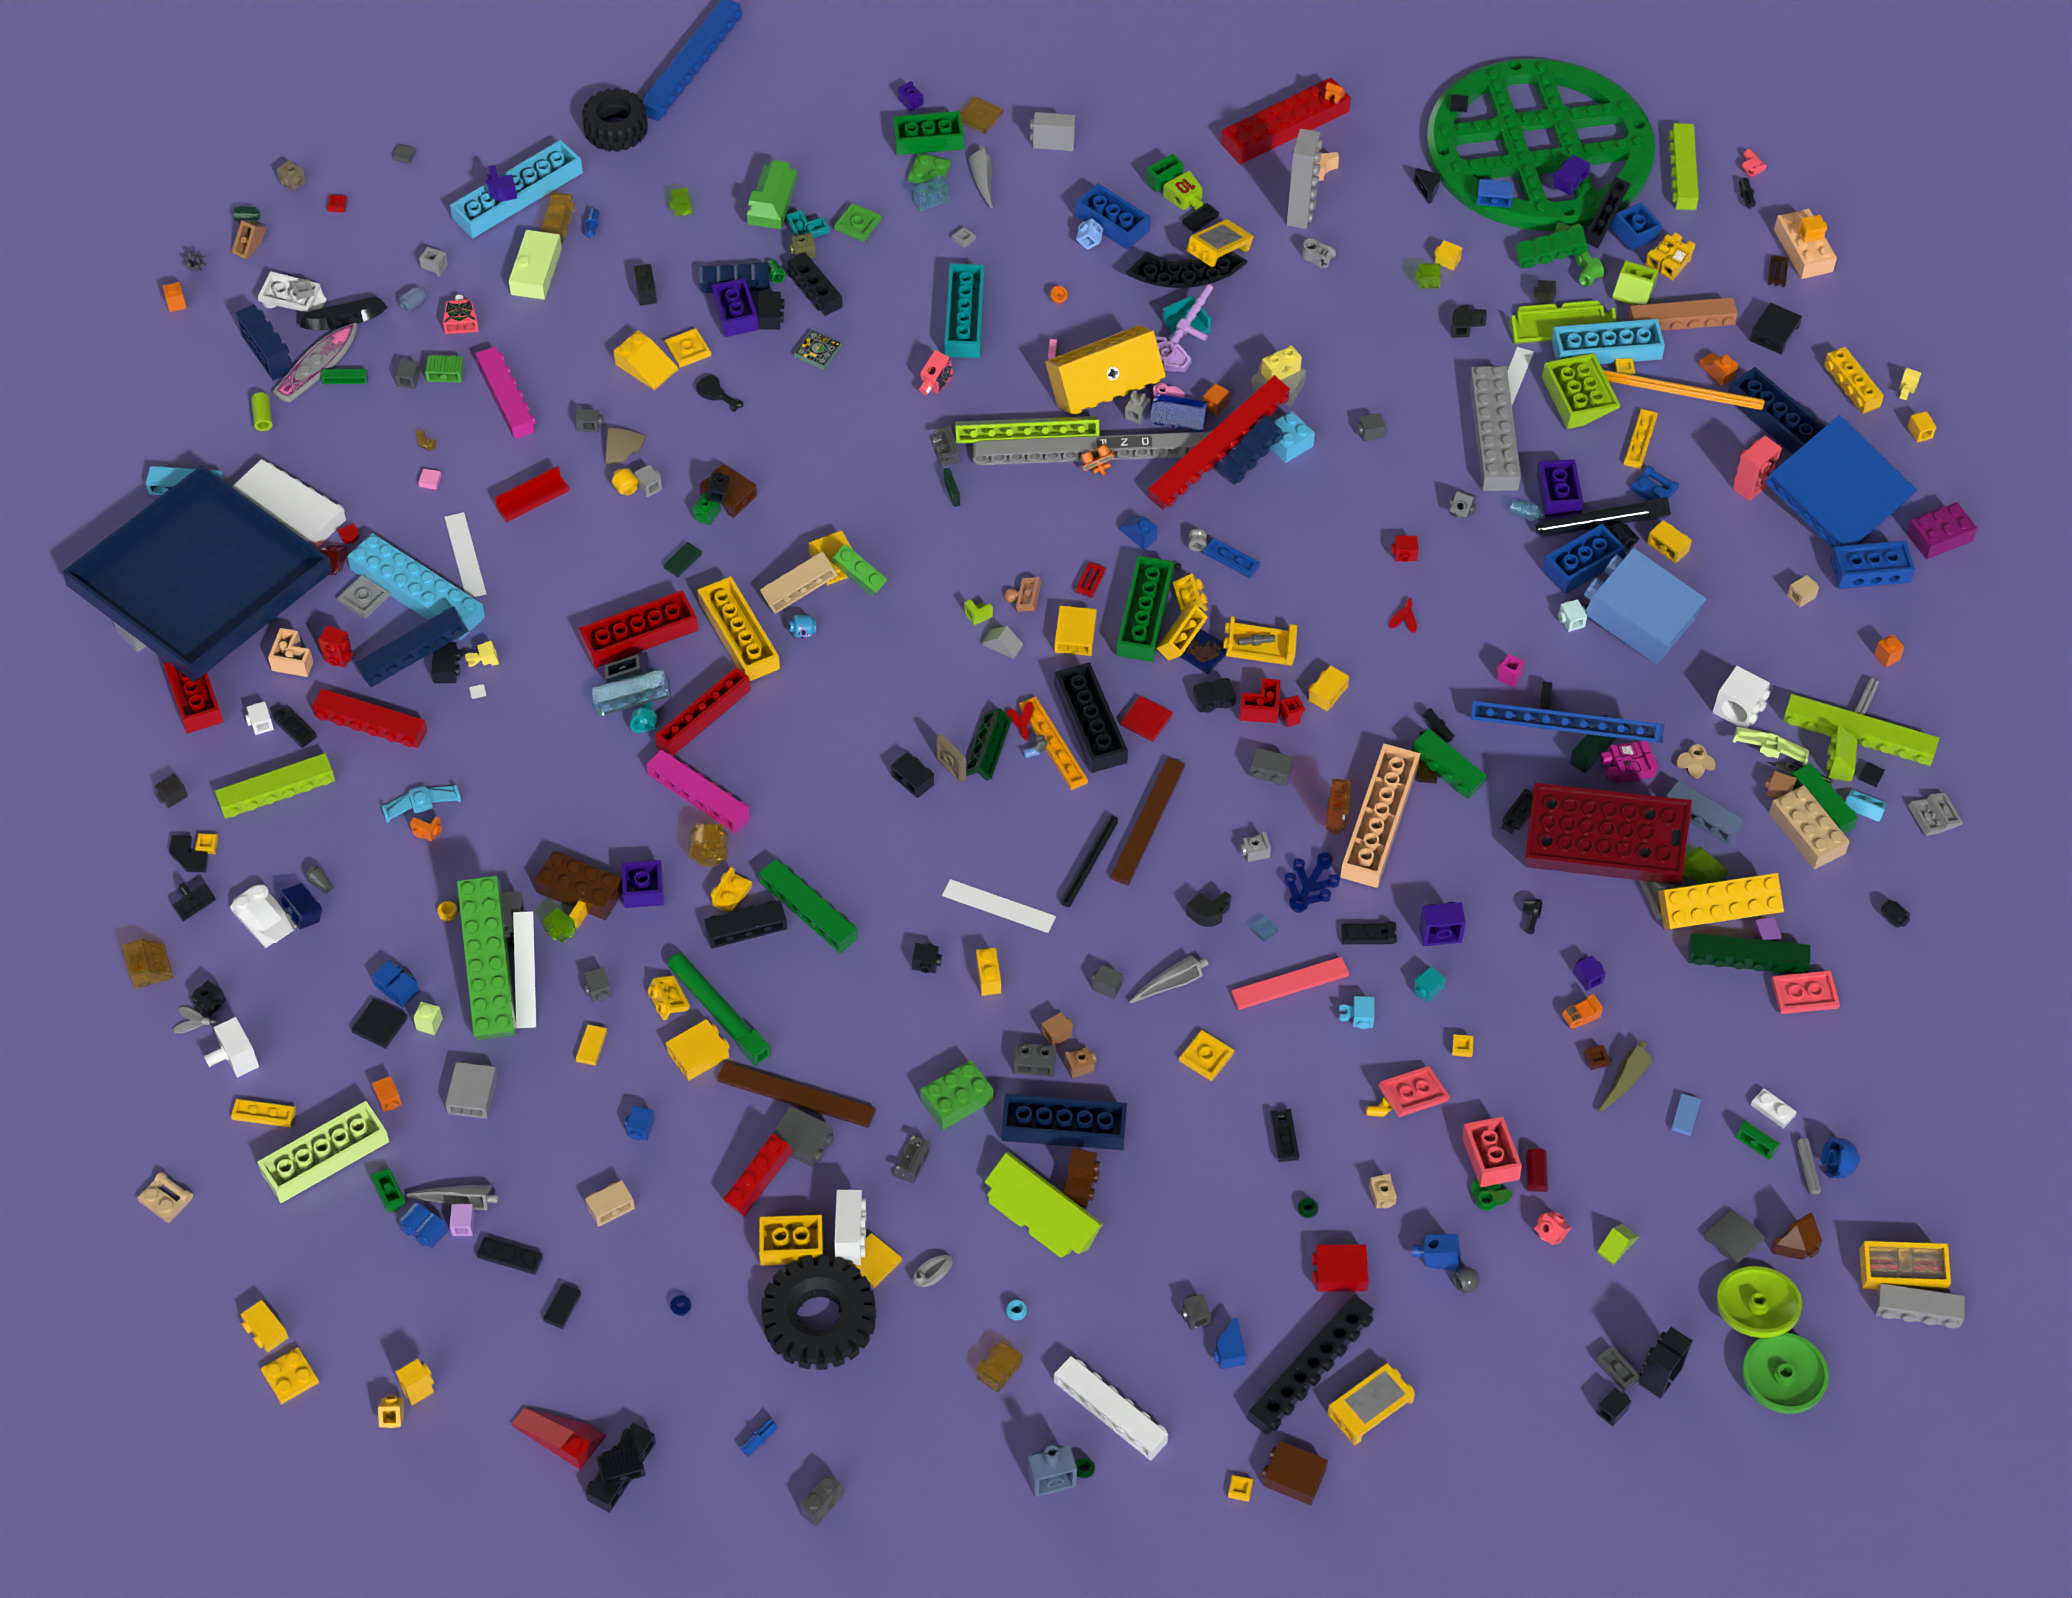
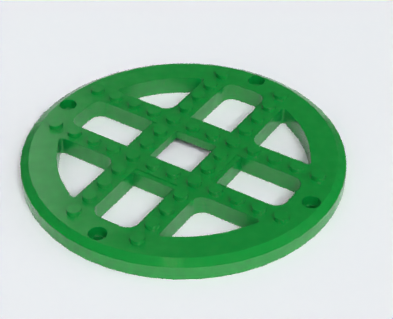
M1521 58L1500 61L1485 65L1462 76L1436 102L1428 122L1426 138L1427 153L1434 173L1441 175L1440 182L1459 202L1495 222L1537 231H1555L1556 226L1561 222L1570 226L1580 224L1582 227L1591 225L1612 184L1611 182L1600 191H1596L1589 174L1582 183L1578 184V188L1574 191L1576 199L1551 202L1545 196L1538 175L1555 173L1556 170H1560L1564 161L1568 160L1572 155L1589 162L1590 165L1626 160L1624 168L1617 177L1630 183V186L1616 212L1618 213L1631 204L1645 187L1650 177L1655 157V140L1651 124L1641 106L1627 91L1611 79L1586 67L1544 58ZM1518 84H1532L1536 88L1543 110L1515 113L1506 87ZM1557 85L1582 93L1599 104L1574 108L1567 107L1562 102ZM1487 94L1495 118L1456 123L1462 112L1450 111L1451 95L1468 96L1469 106L1477 98ZM1616 124L1622 128L1625 136L1624 139L1581 144L1576 129ZM1553 128L1559 148L1529 151L1523 135L1524 131ZM1500 140L1505 155L1465 160L1458 155L1456 146ZM1514 177L1519 182L1525 199L1521 200L1513 197L1511 208L1477 205L1479 179Z

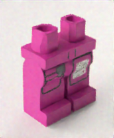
M1638 740V742L1630 744L1610 745L1609 751L1602 752L1599 757L1601 765H1611V767H1607L1605 770L1607 779H1617L1618 784L1624 783V781L1654 778L1658 769L1648 741Z

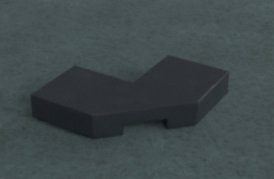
M172 835L169 848L172 858L186 872H206L208 853L190 852L192 845L191 836Z

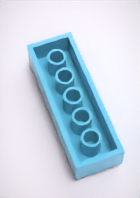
M1658 319L1554 327L1551 340L1556 360L1595 353L1600 364L1614 363L1615 359L1633 358V362L1661 360L1665 347Z

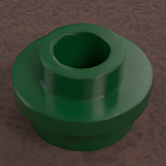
M1305 1198L1299 1202L1298 1212L1304 1218H1312L1318 1213V1204L1311 1198ZM1309 1207L1311 1208V1211L1305 1210V1208Z
M1082 1457L1075 1461L1079 1478L1086 1479L1094 1474L1095 1465L1091 1459ZM1085 1466L1088 1470L1082 1471L1080 1468Z

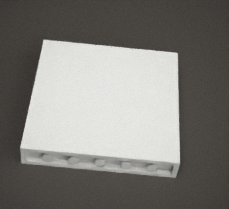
M262 459L232 486V488L315 548H318L346 521L344 508L341 505L331 502L328 497L318 494L313 488H308L300 480L290 477L285 471H280L272 463H267Z

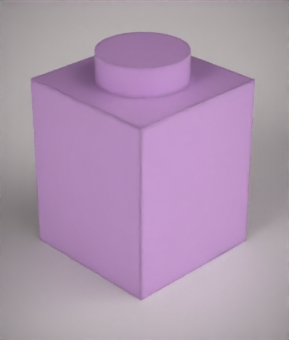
M465 1202L452 1204L450 1217L452 1236H473L475 1219L473 1204Z

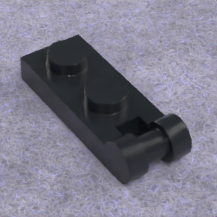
M1390 921L1385 924H1341L1342 944L1397 943V935L1395 934L1397 930L1396 923Z
M1284 1109L1282 1112L1271 1110L1270 1119L1278 1161L1299 1160L1291 1109Z

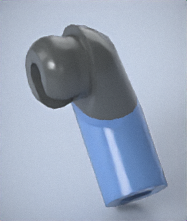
M1037 736L1034 747L1022 750L1025 759L1042 753L1047 746L1045 736Z

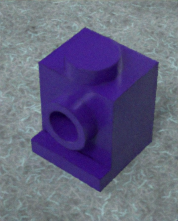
M912 81L898 88V100L909 111L919 108L924 104L923 94L913 85Z

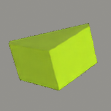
M1620 1224L1612 1228L1597 1253L1614 1265L1639 1238V1235L1624 1224Z

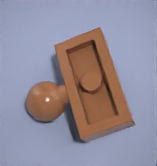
M1040 577L1022 578L1019 592L1013 588L1008 589L1004 594L1005 600L1009 603L1017 601L1016 609L1018 612L1035 611L1042 583Z

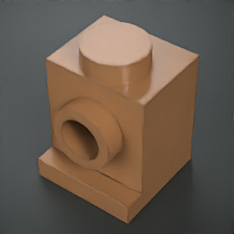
M1088 1047L1071 1053L1069 1051L1065 1052V1064L1072 1079L1094 1072L1097 1059L1093 1051L1089 1052Z

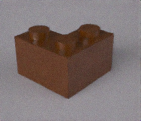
M1076 1148L1072 1150L1068 1165V1178L1063 1194L1081 1207L1087 1208L1089 1201H1093L1095 1189L1092 1187L1094 1183L1098 1182L1100 1174V1161H1097V1153Z

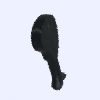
M707 375L696 384V392L699 396L708 400H723L731 405L732 412L744 406L743 401L734 400L725 394L724 390L720 387L719 379L714 375Z

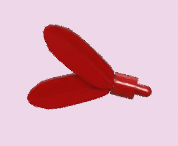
M1411 598L1405 602L1404 608L1392 617L1389 622V628H1395L1405 620L1408 630L1412 633L1416 632L1417 623L1411 610L1413 604Z
M1031 701L1024 706L1021 716L1013 709H1007L1006 712L1012 718L1011 722L1020 729L1024 740L1028 739L1027 727L1034 711Z

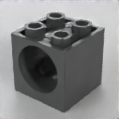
M501 892L507 946L514 947L513 912H526L522 892Z

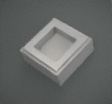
M963 226L952 235V240L961 247L966 248L976 240V235Z
M309 279L292 283L297 300L314 296Z

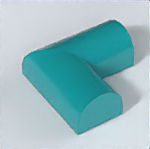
M802 210L786 215V219L795 236L812 233L813 239L830 234V228L824 217L807 221Z

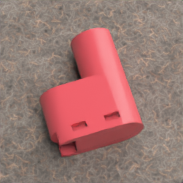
M1751 149L1744 152L1743 156L1747 161L1742 164L1741 168L1750 177L1766 169V164Z

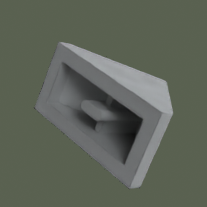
M1008 626L991 629L982 641L983 646L1012 659L1016 658L1023 647V643Z

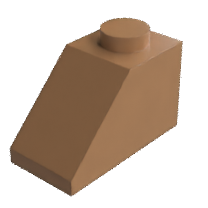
M241 220L231 253L248 259L262 244L267 227L254 221Z

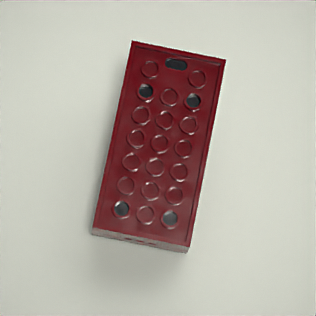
M1535 783L1525 852L1526 867L1683 885L1692 800Z

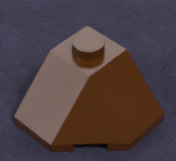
M1809 1213L1788 1227L1789 1230L1784 1234V1238L1779 1236L1773 1242L1770 1250L1773 1254L1803 1260L1808 1256L1812 1258L1820 1252L1819 1248L1822 1239L1813 1214Z

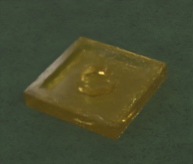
M974 97L961 112L962 123L986 134L1003 115V109L978 97Z

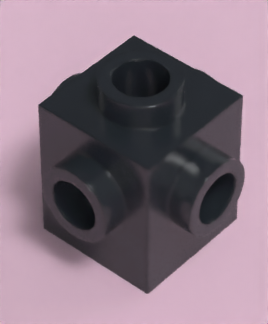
M209 980L197 988L191 996L194 1009L200 1014L205 1013L207 1016L218 1011L226 1001L223 991Z

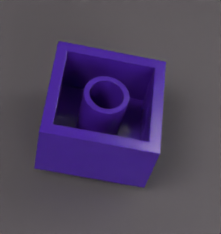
M661 860L622 863L625 908L664 905Z
M1462 902L1428 904L1422 907L1419 929L1423 946L1462 943L1466 924Z

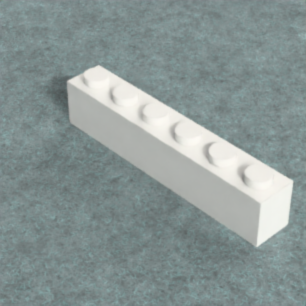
M1070 1356L1054 1373V1383L1150 1461L1167 1444L1168 1434L1163 1426L1160 1424L1156 1425L1151 1421L1147 1413L1144 1411L1140 1412L1135 1408L1132 1401L1121 1397L1113 1386L1106 1385L1097 1373L1090 1372L1081 1360H1075Z

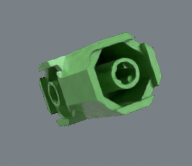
M772 160L769 165L765 164L763 166L756 190H752L748 205H751L750 210L747 212L749 225L782 229L798 181L797 170L795 168L792 170L789 167V163Z

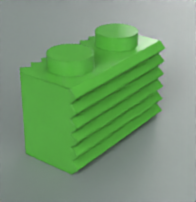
M428 355L425 369L426 380L431 382L462 383L465 369L463 357L457 355Z

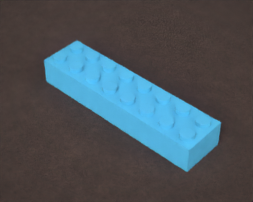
M559 140L498 176L502 177L512 174L517 199L508 201L494 200L487 194L485 184L450 205L452 219L473 239L582 174L581 158L564 142Z
M373 533L347 556L350 570L359 576L363 574L389 591L390 596L427 620L454 606L470 632L485 618L482 603ZM469 632L465 633L457 639L461 641Z

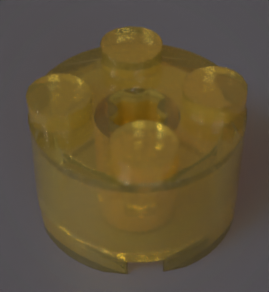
M695 824L689 838L690 859L692 861L693 859L696 860L698 865L705 867L717 866L723 859L725 861L728 856V833L722 824Z

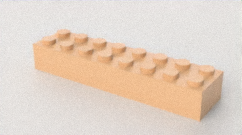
M1383 743L1342 864L1340 878L1378 888L1418 769L1420 753Z

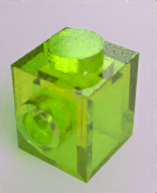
M688 188L671 190L672 200H669L670 210H674L675 217L692 214Z
M1419 264L1418 271H1415V281H1418L1419 288H1440V264Z
M555 908L543 920L544 928L553 940L557 939L561 943L571 938L576 931L574 920L558 908Z

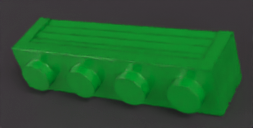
M363 368L322 369L321 378L323 384H367L368 372L367 369Z

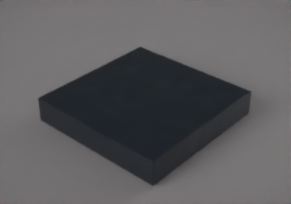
M373 999L351 1031L386 1049L408 1017L406 1014Z

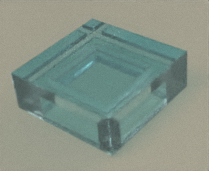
M1265 915L1251 925L1250 930L1265 942L1278 932V927Z

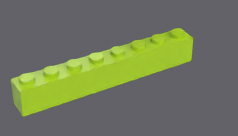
M1098 416L955 422L956 443L1100 436Z
M1794 694L1790 696L1783 722L1792 726L1802 727L1829 737L1832 736V733H1836L1838 726H1842L1857 739V744L1863 747L1879 750L1883 753H1889L1929 766L1932 764L1939 742V737Z

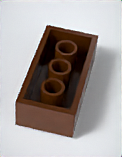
M556 851L551 853L534 880L538 894L573 908L578 901L586 903L588 914L605 921L623 893L621 877Z

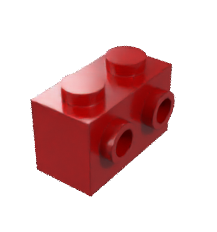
M327 625L318 639L324 661L332 666L345 668L346 664L353 658L348 633Z

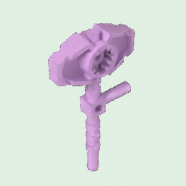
M1210 284L1206 286L1200 297L1197 298L1196 303L1193 304L1186 318H1181L1176 326L1177 330L1174 336L1169 341L1165 337L1155 336L1164 371L1186 372L1192 363L1190 356L1178 344L1183 335L1186 336L1189 333L1203 341L1207 340L1208 335L1191 327V321L1195 319L1196 314L1199 313L1201 306L1204 305L1205 300L1213 290V286Z

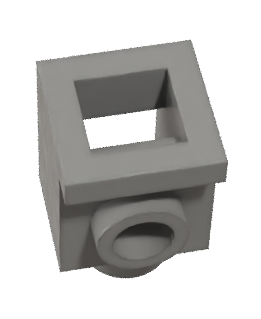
M427 247L420 254L419 262L421 268L434 272L437 276H441L448 266L445 252Z
M1262 832L1261 835L1243 838L1240 850L1242 856H1246L1247 862L1270 858L1271 846L1266 832Z

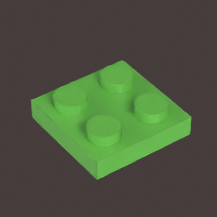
M918 153L908 176V182L941 189L951 166V160Z
M852 203L834 225L835 230L865 242L882 221V215Z

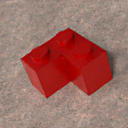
M1262 678L1260 693L1242 692L1240 721L1278 723L1281 680Z

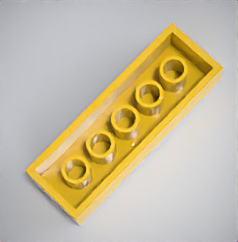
M731 576L697 590L700 606L736 667L749 676L750 681L780 669L779 655Z
M1778 873L1658 891L1664 930L1784 912Z

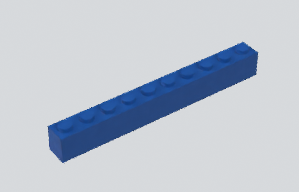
M721 0L642 99L648 118L659 122L666 115L667 110L671 105H674L677 97L683 93L685 87L692 82L696 73L700 72L703 64L709 60L711 54L717 50L718 45L725 40L729 31H732L737 21H740L742 18L740 3L732 0Z
M1473 701L1471 720L1656 743L1663 742L1665 724L1480 701Z

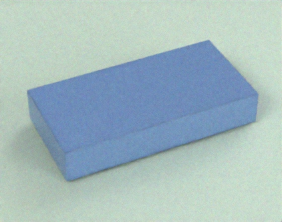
M1681 1094L1671 1131L1691 1136L1701 1099Z

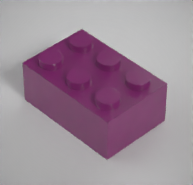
M1958 502L1912 519L1906 534L1927 560L1972 542L1977 527Z

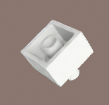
M236 1017L213 1027L220 1044V1049L204 1055L209 1067L226 1059L237 1078L259 1067L252 1045Z

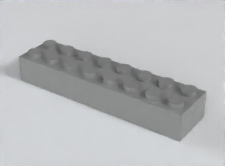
M1507 366L1471 367L1469 383L1482 491L1518 490L1521 474Z

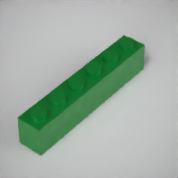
M775 859L759 872L760 884L778 900H781L786 907L836 951L842 953L857 940L856 926L852 922L845 920L841 912L834 910L825 898L821 899L811 886L805 885L798 875L790 872L786 864H781Z

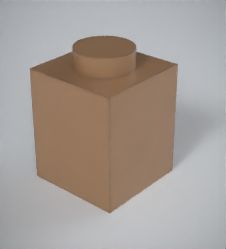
M1774 771L1772 778L1768 777L1765 788H1768L1766 796L1777 799L1793 791L1797 778Z
M1060 1012L1041 1023V1034L1051 1046H1057L1072 1037L1073 1023Z

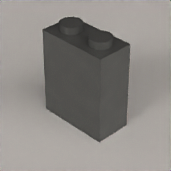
M792 1106L788 1108L772 1133L790 1145L794 1151L790 1157L810 1167H814L816 1162L821 1161L825 1148L830 1146L834 1140L833 1126Z

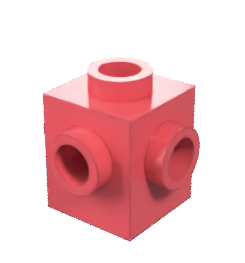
M1552 1211L1541 1214L1537 1219L1538 1224L1534 1229L1539 1233L1538 1236L1542 1240L1555 1245L1562 1242L1572 1227L1564 1221L1565 1218L1560 1213Z

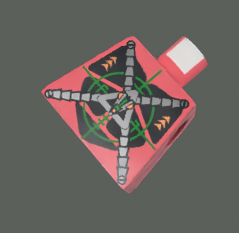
M456 295L454 301L446 303L443 318L445 334L479 332L472 300H465L463 295Z
M936 350L933 352L920 374L922 385L919 387V391L922 394L928 395L930 391L939 393L953 377L950 357Z

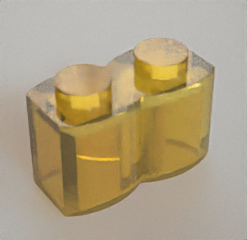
M1003 1341L998 1346L994 1345L989 1352L990 1357L985 1361L982 1360L976 1368L977 1379L996 1392H999L1023 1362V1355Z

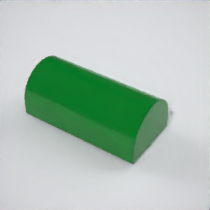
M1746 1120L1739 1127L1735 1137L1768 1160L1773 1157L1780 1146L1778 1141Z
M387 1168L370 1174V1179L385 1210L389 1213L400 1210L405 1205V1198L391 1169Z

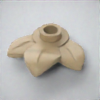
M1695 744L1688 749V752L1680 754L1677 760V767L1687 768L1689 775L1697 779L1704 774L1705 769L1714 770L1715 761L1711 756L1707 755L1702 745Z

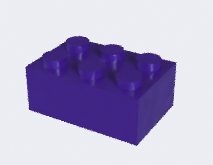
M745 278L711 285L712 298L724 337L759 330L758 316Z
M1575 459L1539 461L1537 480L1544 516L1556 517L1580 513L1583 507V497Z

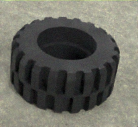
M615 88V90L605 89L604 92L599 91L595 96L592 95L589 101H586L582 109L585 136L592 145H596L601 150L605 149V151L609 152L611 150H615V152H620L623 149L628 150L631 146L635 147L638 142H641L647 133L648 122L645 104L640 97L633 92L630 93L629 90ZM614 117L625 118L623 121L615 123L605 121Z

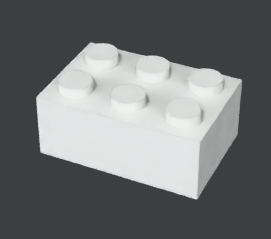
M837 1190L835 1258L845 1260L847 1265H861V1257H865L867 1210L866 1198H862V1190Z

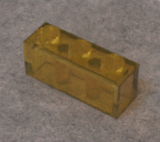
M551 193L541 232L560 234L561 244H563L564 238L568 236V224L571 225V214L575 211L576 204L573 202L572 194Z

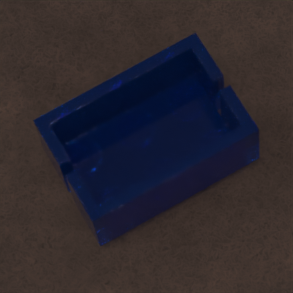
M1157 393L1152 402L1150 421L1159 426L1170 424L1173 428L1177 429L1188 427L1191 431H1200V429H1204L1207 423L1210 402Z

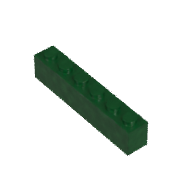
M1691 933L1688 942V963L1713 965L1715 967H1733L1735 969H1752L1755 971H1772L1775 973H1808L1810 967V945Z

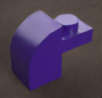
M495 165L488 166L489 174H486L487 180H485L487 194L497 201L517 199L512 174L498 177Z

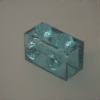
M942 175L911 186L912 202L919 212L950 200V186Z

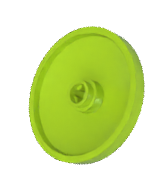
M1749 1266L1734 1270L1721 1281L1717 1292L1716 1303L1721 1317L1733 1329L1748 1336L1770 1338L1782 1335L1796 1325L1801 1315L1802 1297L1797 1286L1787 1276L1770 1268Z

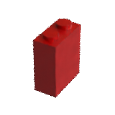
M1316 1245V1251L1312 1253V1265H1316V1271H1313V1284H1317V1292H1367L1369 1277L1366 1245Z

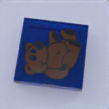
M1200 629L1179 657L1209 674L1226 656V649L1223 648V642Z

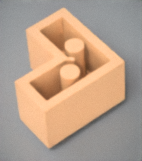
M279 629L268 656L272 671L308 677L313 665V658L310 649L301 648L302 644L298 631Z

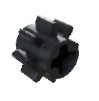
M199 250L195 254L189 251L190 257H184V260H187L185 267L189 266L191 272L194 269L200 272V265H206L203 262L205 255L201 256ZM194 257L197 258L196 261L199 262L196 265L193 264L194 261L192 259Z

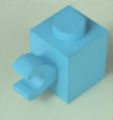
M1354 996L1353 1006L1340 1005L1339 1011L1347 1013L1340 1014V1021H1348L1353 1017V1027L1361 1029L1373 1028L1374 997Z

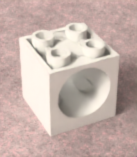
M1736 666L1718 692L1713 713L1739 727L1748 728L1750 724L1754 725L1758 718V712H1763L1767 705L1765 701L1770 695V691H1768L1770 683Z

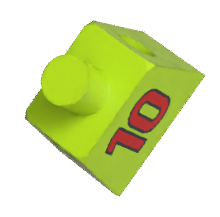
M1190 171L1164 184L1163 197L1181 210L1191 206L1197 210L1203 206L1201 201L1203 189Z

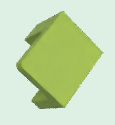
M970 599L964 602V613L975 626L993 617V606L991 603L985 605L984 602L975 606Z

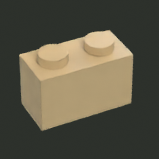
M622 1180L617 1183L613 1182L607 1188L599 1192H593L585 1198L587 1209L598 1227L635 1209L634 1200Z

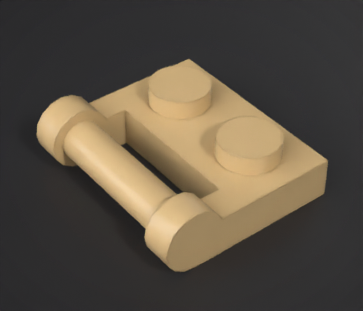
M159 1172L155 1180L137 1199L142 1205L169 1224L192 1200L193 1193L189 1190L185 1191L175 1184L164 1172ZM164 1185L178 1195L180 1199L175 1201L159 1188Z

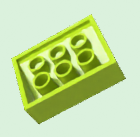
M1595 353L1545 362L1542 379L1567 429L1584 426L1620 408V403Z

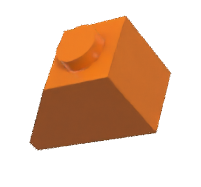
M180 281L162 285L169 312L187 308Z

